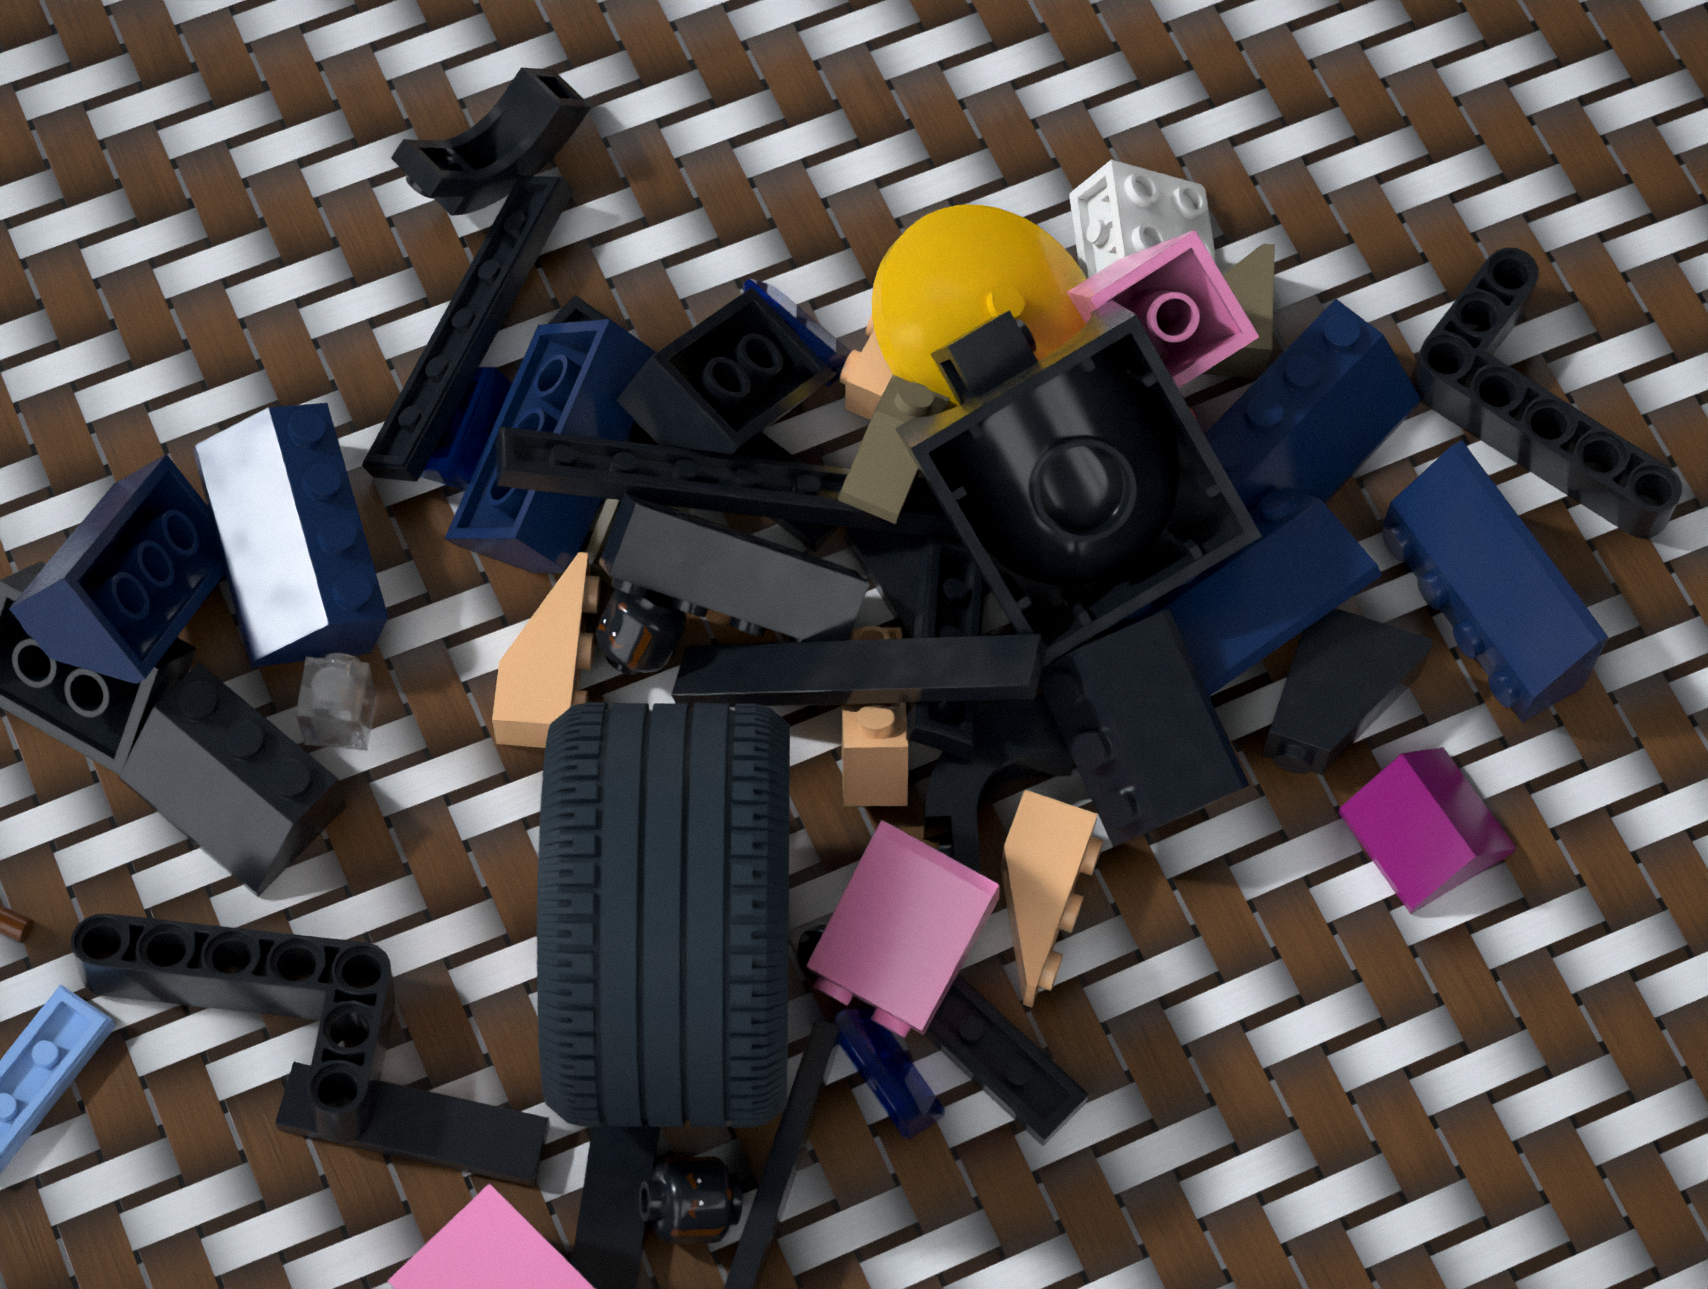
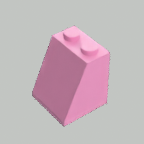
M1196 230L1121 258L1067 292L1085 324L1091 318L1090 312L1110 300L1136 314L1177 388L1182 387L1259 338L1258 333Z
M881 820L806 966L811 973L818 976L813 987L845 1006H848L854 996L876 1008L871 1020L902 1038L906 1037L910 1028L924 1035L1000 899L999 884Z
M490 1184L388 1280L394 1289H595Z

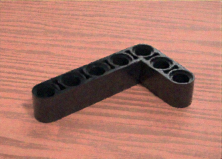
M1518 248L1496 250L1488 257L1421 346L1411 375V382L1418 392L1421 402L1627 534L1637 538L1657 536L1666 528L1682 495V483L1677 473L1658 459L1493 356L1524 315L1539 277L1538 266L1534 258L1527 252ZM1497 282H1506L1516 289H1506ZM1464 324H1475L1484 331L1471 330ZM1431 366H1443L1453 374L1439 373ZM1482 398L1496 399L1504 406L1494 407L1487 404ZM1533 430H1544L1555 439L1550 440L1539 437ZM1585 463L1599 464L1607 472L1601 473L1591 470ZM1637 495L1649 496L1659 506H1650L1642 502Z
M95 914L85 918L75 927L71 936V948L84 986L92 993L108 997L320 1020L307 1083V1095L313 1124L322 1137L335 1143L351 1142L360 1138L368 1130L373 1118L378 1083L381 1078L395 1006V988L391 962L386 952L379 946L359 941L116 914ZM105 950L117 951L112 957L107 959H93L98 953ZM178 957L182 959L170 967L157 966L162 960ZM242 964L247 966L243 971L236 974L221 973L231 965ZM305 971L312 973V975L302 981L292 982L286 980L291 974ZM361 979L377 981L373 986L365 989L351 987L354 982ZM358 1036L366 1039L361 1045L352 1048L338 1045L342 1040L349 1037ZM346 1095L354 1098L349 1105L342 1108H332L325 1105L330 1099L337 1096Z

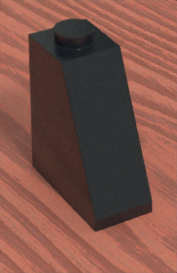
M1337 608L1327 613L1302 632L1262 756L1274 759V762L1279 767L1289 772L1298 774L1313 772L1322 775L1420 676L1433 639Z

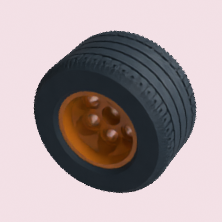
M586 702L571 706L549 726L543 766L538 853V1038L541 1082L545 1104L569 1124L581 1127H602L604 1120H606L608 1126L643 1127L645 1120H648L649 1127H684L685 1121L690 1120L691 1127H725L726 1121H731L732 1127L753 1128L767 1124L787 1108L790 724L770 707L759 704H735V710H730L729 704H695L694 710H689L688 703H654L652 710H649L648 703H613L611 709H609L607 703Z

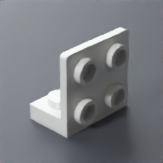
M1110 160L1069 193L1078 263L1086 279L1121 258L1192 230H1196L1217 265L1206 190L1201 184Z

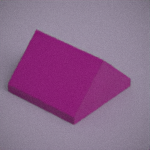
M1444 747L1401 753L1343 804L1338 811L1410 914L1510 856L1517 849Z

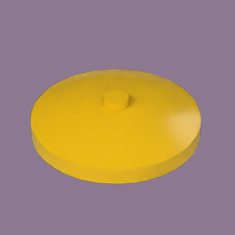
M966 204L950 206L929 213L917 220L894 242L885 254L873 284L872 319L874 331L882 355L893 375L909 382L922 384L929 390L950 398L945 410L947 411L959 406L932 358V352L990 318L1010 310L1014 319H1020L1024 322L1032 333L1036 343V351L1033 353L1039 362L1070 340L1086 325L1067 292L1087 279L1066 249L1049 233L1026 218L1010 211L985 205Z

